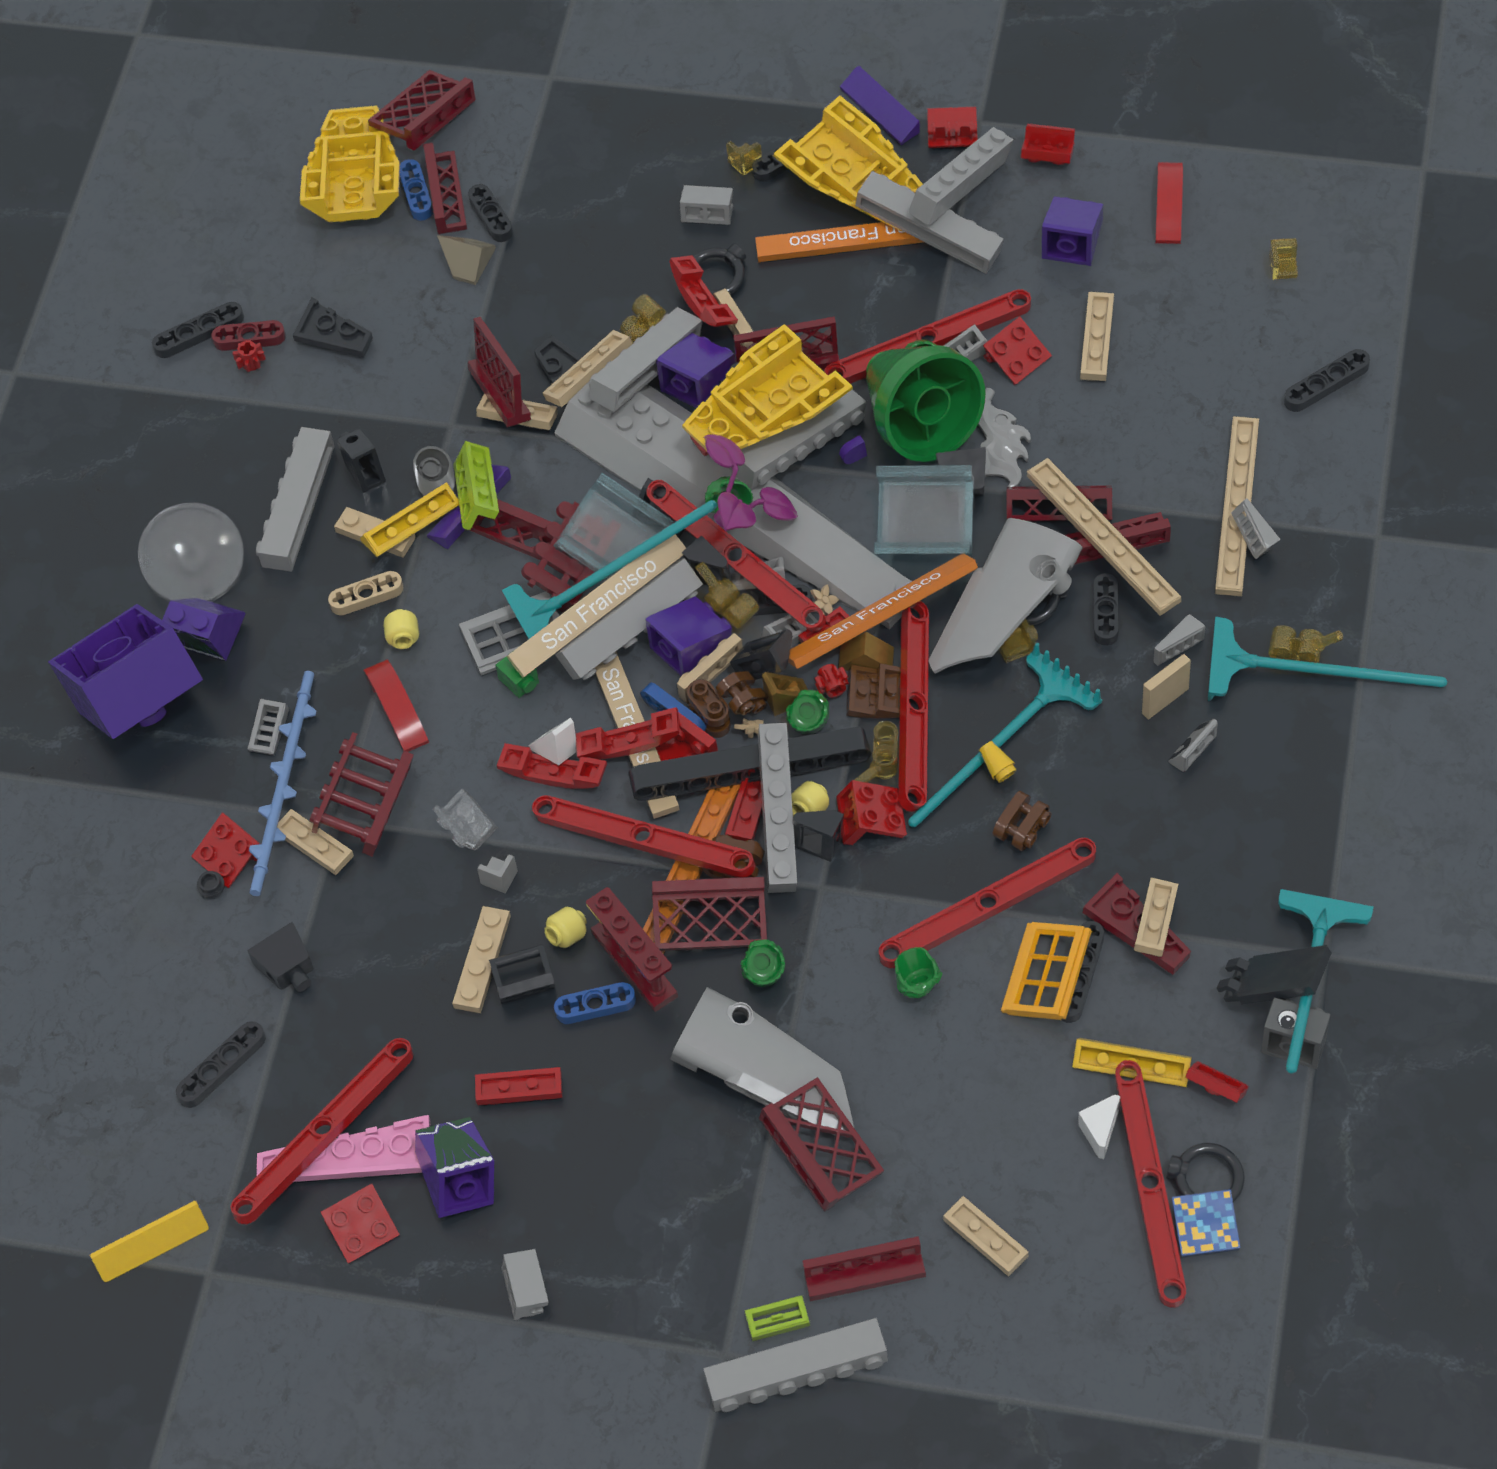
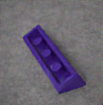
M857 66L841 84L840 89L900 145L920 133L919 120L860 66Z
M492 464L497 495L511 479V474L508 467ZM460 506L446 513L428 533L427 538L448 549L465 531L462 527Z

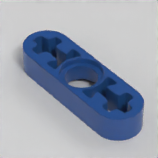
M405 160L400 164V179L411 215L416 220H426L432 216L433 208L420 164L415 160ZM410 170H412V172H413V174H414V178H411V179H410L409 174H408V172H407V171H410ZM413 187L422 188L418 193L409 192ZM422 201L424 209L420 210L417 202Z
M650 682L640 692L642 699L655 711L659 712L677 707L679 713L703 731L707 729L699 716L655 683Z
M621 982L561 996L556 1000L554 1010L556 1018L561 1023L571 1024L628 1011L635 1005L636 997L633 987L628 983ZM620 993H625V1001L620 1000ZM608 995H610V999H611V1003H612L611 1005H608V1001H607V996H608ZM592 998H600L603 1001V1004L597 1009L587 1006L588 1001ZM582 1001L584 1011H580L578 1002ZM569 1005L571 1008V1013L565 1014L564 1006Z

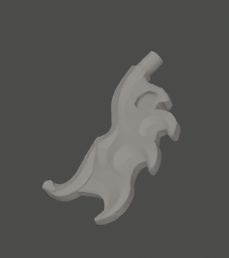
M986 388L984 410L978 423L979 428L987 438L985 442L981 443V447H986L985 477H1004L1010 482L1007 487L1018 486L1021 482L1022 474L1017 465V459L1022 457L1028 462V452L1020 440L1025 438L1027 442H1031L1030 433L1022 426L1012 425L1017 422V419L1011 413L991 405L995 391L991 388Z

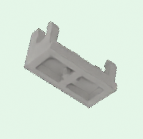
M684 185L680 200L681 222L730 225L733 204H731L733 188Z
M531 1249L504 1254L501 1268L514 1320L543 1313V1306L548 1305V1298L536 1250Z

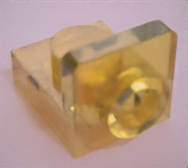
M1024 619L1019 628H1016L999 648L1006 663L1032 653L1036 640H1038L1035 627L1033 625L1029 626L1026 619Z

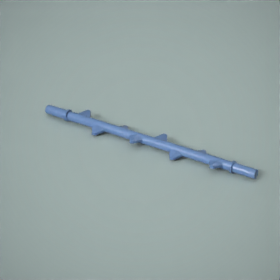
M312 671L304 672L300 691L297 693L298 699L292 723L283 724L279 727V731L287 736L288 739L282 761L271 762L270 768L278 775L272 804L261 806L258 810L262 816L268 819L262 844L249 847V852L258 859L257 864L253 868L255 872L250 888V894L253 896H260L265 874L268 873L267 866L273 842L284 841L286 835L277 828L283 801L294 798L297 794L294 789L288 786V780L293 760L304 759L306 753L297 745L304 718L316 716V710L307 704L311 699L310 691L314 679Z

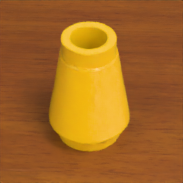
M993 741L986 743L979 749L992 779L996 778L1001 783L1017 771L1014 767L1015 762L995 745Z

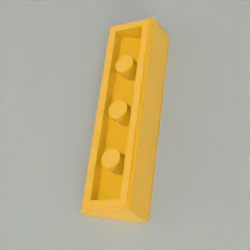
M446 482L363 534L360 540L378 557L459 506V499Z
M1077 1038L1072 1068L1115 1075L1116 1067L1120 1062L1132 1060L1140 1066L1143 1080L1187 1087L1188 1079L1185 1076L1188 1068L1191 1066L1192 1057ZM1124 1069L1120 1073V1076L1136 1078L1137 1076L1136 1072L1132 1069Z
M193 1201L91 1253L90 1257L102 1280L109 1282L206 1232L209 1226L197 1202Z

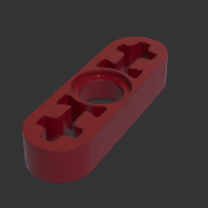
M277 320L221 325L212 332L215 347L222 351L237 350L238 343L248 340L255 344L260 343L262 347L276 346L281 344L286 338L283 324ZM247 332L255 333V336L251 339L242 338Z

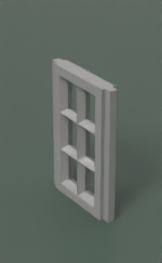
M545 591L531 598L547 600L550 599V595ZM510 605L459 624L462 635L481 676L495 671V665L518 648L509 649L505 639L525 632L521 627L505 634L502 633L499 624L517 618ZM557 610L550 617L549 623L559 617ZM494 627L497 637L477 644L473 634ZM500 642L504 652L484 659L480 649Z

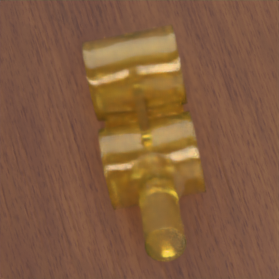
M643 294L636 299L632 306V311L637 316L631 315L627 317L620 327V332L629 336L632 343H634L638 337H642L647 333L651 326L659 323L665 316L666 311L649 295Z
M701 562L695 567L709 586V592L704 597L705 601L710 604L715 612L725 617L733 626L741 628L759 611V605L754 598L747 593L740 595L734 583L726 578L718 581L705 562Z
M1279 625L1272 630L1268 654L1271 658L1318 663L1321 651L1326 646L1343 640V634L1340 630L1323 636L1317 630L1305 629L1300 632L1299 638H1297V633L1293 628Z
M882 721L874 727L873 762L855 781L868 783L876 776L880 779H890L895 776L898 770L899 742L898 729L894 723ZM889 737L890 739L884 740L882 738ZM885 760L890 761L888 763H881V761Z

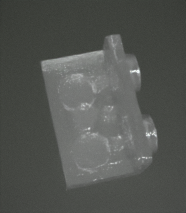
M461 789L444 808L438 805L433 808L434 812L438 815L436 818L437 822L443 828L453 833L452 840L461 848L467 847L476 851L498 828L468 791Z

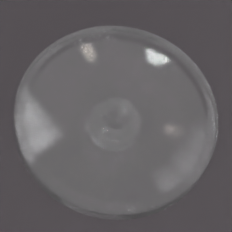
M183 503L163 510L148 523L140 538L138 560L145 581L163 599L170 602V600L200 598L212 602L227 593L237 581L243 567L244 549L238 529L224 513L205 504Z

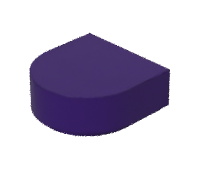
M861 436L855 437L841 447L839 456L845 464H852L867 456L865 442Z

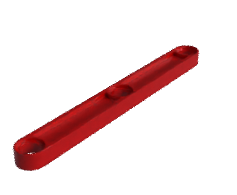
M1023 289L1011 291L833 362L825 368L824 372L827 375L834 371L840 372L846 381L850 384L867 377L866 369L869 361L880 352L905 348L908 343L922 340V337L925 335L934 336L935 339L932 342L936 345L944 346L974 324L981 332L1026 314L1031 308V296ZM1020 298L1024 299L1026 303L1017 306L1013 301Z
M655 480L647 487L648 498L675 522L697 509L695 505L663 480ZM657 487L666 488V494L661 499L653 497V492ZM707 515L685 528L696 539L702 535L726 558L731 568L807 630L818 631L823 628L826 617L815 603ZM733 549H741L742 556L738 561L729 560V553ZM810 612L819 613L820 618L816 624L809 625L806 623V617Z
M921 601L902 610L898 798L901 806L908 812L917 811L927 800L929 611L927 606ZM911 608L918 611L920 619L912 615ZM909 699L917 702L919 710L914 709L910 705ZM908 793L916 796L917 804L909 800Z
M540 796L532 804V811L536 819L541 823L738 878L750 876L756 867L752 854L745 849L552 796ZM543 805H552L551 811L547 814L539 813V809ZM642 831L650 833L646 840H636L638 833ZM739 859L749 860V864L745 868L738 869L735 867V863Z
M1088 838L1076 839L889 938L879 947V960L881 964L887 968H895V960L897 958H886L884 952L887 949H896L900 954L905 950L915 947H921L929 951L1093 863L1096 858L1095 843ZM1079 847H1087L1091 850V854L1081 857L1076 854V850ZM991 897L996 901V904L993 907L986 908L980 902L983 898Z
M397 1038L389 1042L232 1201L231 1211L238 1223L249 1224L255 1221L412 1061L413 1051L408 1040ZM404 1048L407 1050L403 1056L396 1057L392 1055L397 1049ZM323 1125L331 1127L325 1134L316 1133L317 1129ZM243 1205L253 1206L251 1211L246 1214L238 1213L239 1208Z
M1125 1060L1116 1067L1115 1081L1118 1096H1120V1106L1160 1301L1165 1306L1175 1308L1180 1306L1186 1298L1184 1275L1142 1071L1136 1062ZM1124 1069H1132L1136 1072L1137 1076L1134 1080L1125 1081L1121 1078L1120 1073ZM1151 1175L1156 1177L1159 1183L1155 1188H1146L1141 1182L1145 1176ZM1168 1286H1176L1180 1289L1181 1295L1177 1299H1169L1165 1296L1164 1290Z

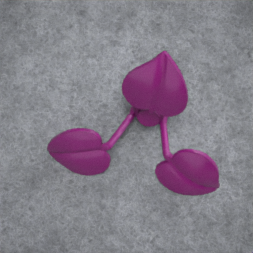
M712 434L703 437L706 450L712 460L722 467L732 468L726 492L719 495L718 510L714 514V520L719 526L724 528L725 531L752 527L756 523V516L752 508L757 505H763L765 513L778 520L791 521L798 517L797 511L789 498L780 490L772 487H765L760 491L761 499H757L749 505L742 503V500L733 495L731 490L738 472V466H742L745 463L743 452L733 441L726 437Z

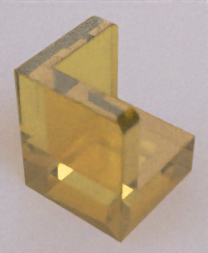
M732 141L726 143L728 162L743 176L752 170L753 162L762 157L761 145L758 142L751 146L745 143L739 148Z
M1296 238L1271 240L1269 257L1273 280L1298 277Z

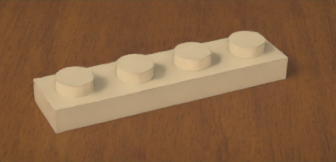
M1088 293L1080 379L1106 381L1114 293Z
M614 330L610 332L543 392L546 401L560 407L567 404L590 381L595 373L605 368L609 361H613L620 355L622 350L629 348L633 344L630 337Z
M482 907L452 1003L454 1009L481 1013L493 975L489 960L499 956L511 917L510 911Z

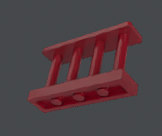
M352 732L350 739H344L339 750V754L342 755L340 762L334 761L329 774L332 777L330 785L324 784L319 797L323 801L320 808L314 807L309 822L313 823L312 833L317 834L320 825L324 824L360 838L361 842L365 843L362 853L373 857L411 767L414 754L403 751L400 760L397 758L394 760L355 746L358 734ZM350 756L390 770V774H393L391 782L385 781L383 783L347 769L346 765ZM343 778L379 792L380 796L384 797L381 805L376 803L374 806L336 791L340 779ZM334 801L370 815V819L374 820L372 827L366 826V828H362L326 814L330 802Z
M606 887L586 900L587 907L599 921V923L591 927V933L651 1008L657 1012L678 997L677 991L664 976V974L672 969L671 963L611 889Z

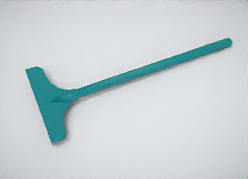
M714 500L708 501L551 599L538 600L531 598L518 584H513L503 589L502 592L528 639L549 624L550 617L563 604L711 513L717 508V502Z
M1215 617L1208 701H1211L1214 696H1225L1231 676L1238 670L1247 667H1262L1433 687H1445L1447 685V679L1441 676L1260 657L1249 654L1241 649L1235 641L1232 621L1226 618Z
M1035 643L1032 653L1027 656L1026 662L1039 676L1040 689L1038 695L991 741L1000 748L1038 710L1045 707L1049 702L1067 700L1082 706L1086 710H1093L1102 703L1100 689H1096L1094 694L1090 691L1089 681H1086L1085 686L1082 685L1078 673L1074 678L1070 676L1069 666L1062 670L1059 658H1056L1053 663L1050 660L1049 651L1046 650L1044 655L1041 654L1039 643ZM980 752L909 818L908 824L910 827H917L985 762Z
M1284 889L1280 890L1278 900L1281 909L1302 914L1311 921L1314 927L1311 947L1322 946L1328 930L1335 924L1359 923L1368 925L1373 912V906ZM1313 995L1300 997L1286 1063V1071L1290 1074L1295 1073L1298 1069Z

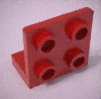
M679 713L680 733L671 740L655 747L661 761L718 751L716 739L681 713Z
M852 780L836 796L838 812L844 814L843 844L853 845L866 832L904 838L907 833L903 807L899 803L898 798L899 789Z

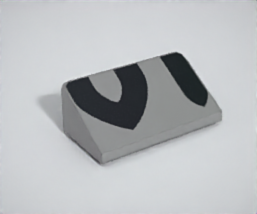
M1212 719L1200 724L1169 758L1168 762L1182 772L1186 771L1217 736V720Z

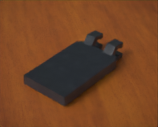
M1327 945L1256 955L1253 958H1249L1248 961L1241 957L1230 959L1225 969L1227 972H1232L1233 970L1235 972L1232 978L1220 980L1216 989L1218 992L1227 990L1223 998L1225 1002L1239 1001L1242 1005L1272 1001L1274 998L1286 999L1314 995L1332 952Z

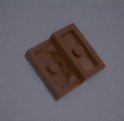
M851 664L848 675L846 716L860 718L900 717L901 667L880 664L878 669Z

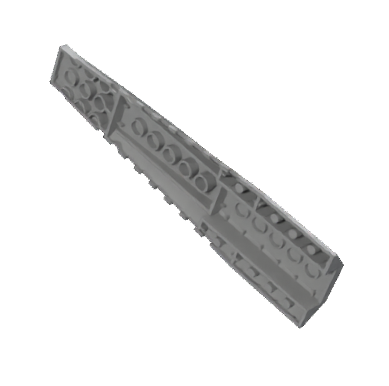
M588 382L568 401L554 433L557 438L634 489L641 492L647 478L653 481L663 480L697 508L705 504L707 487L713 481L723 476L731 477L732 474L731 468H725L715 463L709 454L704 456L690 439V435L682 428L683 423L692 413L648 384L613 412L589 399L590 387ZM775 476L771 477L767 483L760 484L751 490L753 502L761 499L759 493L763 488L772 487L780 490L789 498L797 511L798 517L791 521L778 520L767 515L763 505H757L752 508L756 516V523L752 527L726 531L761 559L771 560L783 557L785 571L795 574L797 579L806 584L811 583L817 586V590L821 591L823 586L828 584L829 596H836L839 602L857 612L912 582ZM715 513L707 514V516L715 522ZM902 611L880 624L890 629L901 618Z

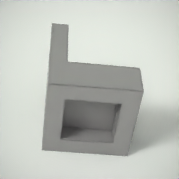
M510 854L505 861L492 857L487 866L480 864L477 868L482 885L503 893L507 892L518 872L515 858Z

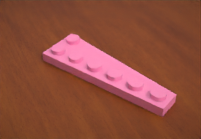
M425 1115L394 1122L392 1126L377 1129V1126L365 1129V1132L349 1135V1133L340 1134L293 1182L422 1173L415 1153V1130L430 1127V1117ZM285 1147L257 1153V1175Z

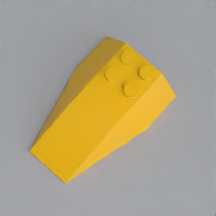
M840 95L823 110L822 121L797 143L791 139L788 140L773 155L809 186L898 230L901 229L855 206L859 189L872 171L879 175H885L891 181L901 186L908 187L914 193L923 185L918 177L909 171L904 159H900L895 153L890 141L885 140L881 135L879 127Z
M378 106L329 110L321 127V135L316 138L314 151L310 152L308 164L304 165L302 169L300 204L328 222L378 218L399 196L400 164L394 147L390 142L389 134L370 127L368 119L379 111Z
M784 324L740 357V362L736 367H732L727 372L723 382L719 386H715L711 391V396L705 402L702 401L683 423L682 428L705 450V439L703 437L709 434L726 437L733 441L740 449H744L814 418L850 392L853 386L837 371L830 375L823 372L802 352L801 339Z

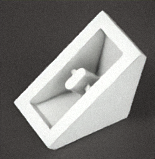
M569 718L543 734L529 745L530 749L557 765L563 763L577 752L573 720Z
M1113 1095L1080 1111L1078 1115L1079 1127L1098 1158L1101 1159L1105 1158L1120 1109V1096Z

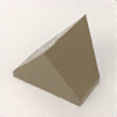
M437 235L453 279L476 285L496 246L470 238Z

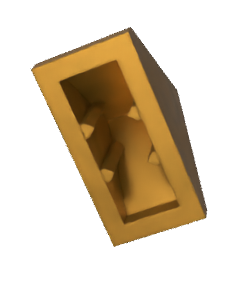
M864 632L840 646L839 668L844 667L845 671H849L851 664L878 669L880 664L893 666L894 647L872 634Z
M765 672L762 675L764 692L768 696L767 702L774 716L786 712L788 705L794 702V698L797 697L801 690H808L802 678Z

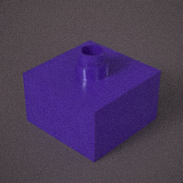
M138 604L48 661L79 714L112 739L137 723L143 727L155 724L166 714L164 705L203 680L173 627Z

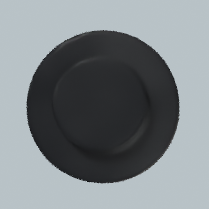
M214 871L204 872L197 881L199 893L206 898L218 896L225 887L223 877Z

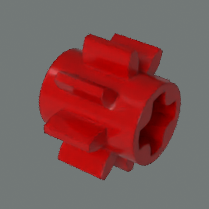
M251 340L238 343V351H233L238 369L243 367L248 372L260 369L261 361L266 360L261 344H255Z
M827 664L821 667L817 672L818 676L814 678L819 693L824 694L826 692L831 698L843 694L846 690L845 685L849 684L847 680L848 675L844 667L837 669L834 664Z

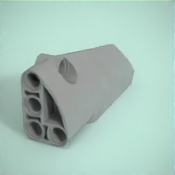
M1008 518L984 566L977 568L973 572L928 660L933 672L937 673L962 662L992 657L1050 591L1057 595L1068 590L1072 580L1067 570L1073 568L1082 550V546L1075 540L1047 527L1025 520Z
M708 987L706 988L686 1024L670 1060L694 1072L699 1067L725 1080L724 1083L730 1088L765 1106L770 1103L775 1104L818 1077L854 1127L845 1086L839 1070L755 1013L748 1004L736 1002ZM742 1012L746 1015L747 1021L741 1024L736 1023L732 1018V1014ZM813 1088L806 1093L804 1102L821 1105L822 1096L816 1088ZM787 1104L780 1109L783 1115L797 1120L799 1107ZM803 1108L801 1119L817 1124L819 1111ZM823 1112L821 1125L837 1129L838 1119L834 1114Z

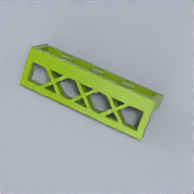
M465 441L453 465L463 529L470 530L478 515L495 519L499 508L489 448Z

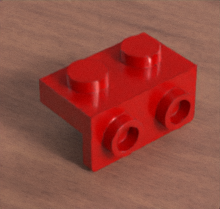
M1027 124L1025 140L1021 149V158L1027 159L1030 162H1040L1042 160L1051 161L1056 165L1070 164L1074 152L1075 129Z

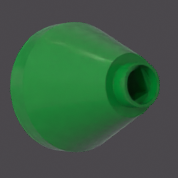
M939 345L891 349L876 354L867 365L866 380L878 432L891 448L905 458L921 462L936 460V453L957 450L976 429L984 410L985 384L976 365L958 351Z

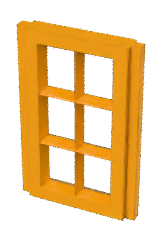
M1027 923L1001 1008L1002 1013L1013 1016L1055 1020L1066 1019L1092 932L1091 929L1075 925ZM1040 934L1054 935L1049 955L1034 954ZM1059 936L1074 937L1068 957L1054 955ZM1032 959L1047 960L1041 980L1027 979ZM1052 961L1066 962L1061 982L1046 981ZM1024 985L1039 986L1033 1006L1019 1004ZM1044 986L1059 988L1053 1007L1039 1006Z

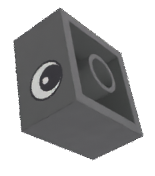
M1274 998L1264 1027L1261 1053L1283 1060L1288 1059L1299 1006L1296 1002L1290 999ZM1310 1007L1299 1060L1300 1065L1313 1069L1318 1068L1327 1039L1331 1015L1317 1007Z

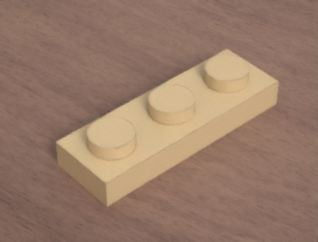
M484 393L476 409L477 417L503 421ZM523 400L531 412V420L519 425L550 430L558 415L557 406Z
M346 507L334 528L336 533L362 542L360 537L384 521ZM415 534L395 545L387 552L404 558L416 538Z
M733 633L728 639H723L710 655L701 658L694 669L684 673L677 683L679 698L688 703L687 688L691 682L698 679L712 682L729 667L731 659L743 647L742 639Z
M290 809L277 825V828L286 835L285 841L337 875L354 856L352 850L320 828L317 834L312 833L313 823Z
M1155 878L1150 879L1134 951L1162 957L1177 893V883Z
M964 1196L943 1215V1221L1008 1277L1029 1257V1252Z

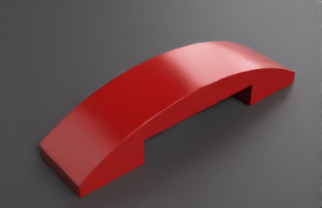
M1158 162L1156 243L1181 244L1183 163Z
M692 255L670 259L674 279L684 300L702 321L715 327L737 324L738 319L727 303L719 304L701 278L704 271Z
M387 659L364 669V673L373 691L376 693L403 751L409 752L429 743L417 713L389 660Z
M675 707L651 713V720L606 732L601 727L576 733L577 757L579 759L581 756L594 759L615 758L659 746L680 733L678 709Z
M506 743L497 763V769L513 776L544 785L574 789L599 787L607 766V761L582 756L579 761L567 759L560 765H557L539 754H533L530 747Z

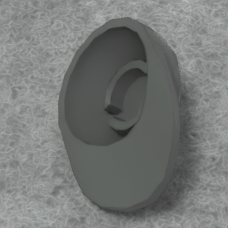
M427 446L420 449L413 459V471L419 492L425 496L446 482L453 491L455 477L449 455L443 449L436 446Z

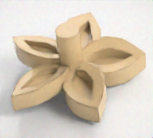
M828 584L823 586L821 592L815 589L810 590L812 596L816 599L813 603L825 615L830 614L833 610L832 605L837 603L839 599L834 595L829 596Z
M743 718V723L734 724V728L745 730V734H748L749 738H753L754 733L758 734L759 724H764V720L749 721Z

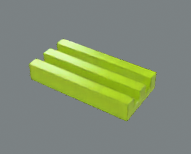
M802 1295L745 1310L752 1341L810 1326ZM799 1306V1310L776 1314L757 1321L753 1320L755 1317Z

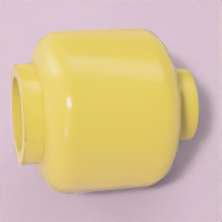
M398 609L389 613L384 618V634L388 644L398 649H407L416 643L419 638V627L415 614L408 610Z
M807 781L791 793L793 817L799 812L826 811L829 806V797L826 789L815 782Z
M564 907L546 920L545 935L548 941L554 946L570 947L585 936L586 918L581 911H576L574 908Z

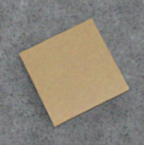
M1185 654L1144 683L1142 714L1148 720L1189 689L1191 660Z

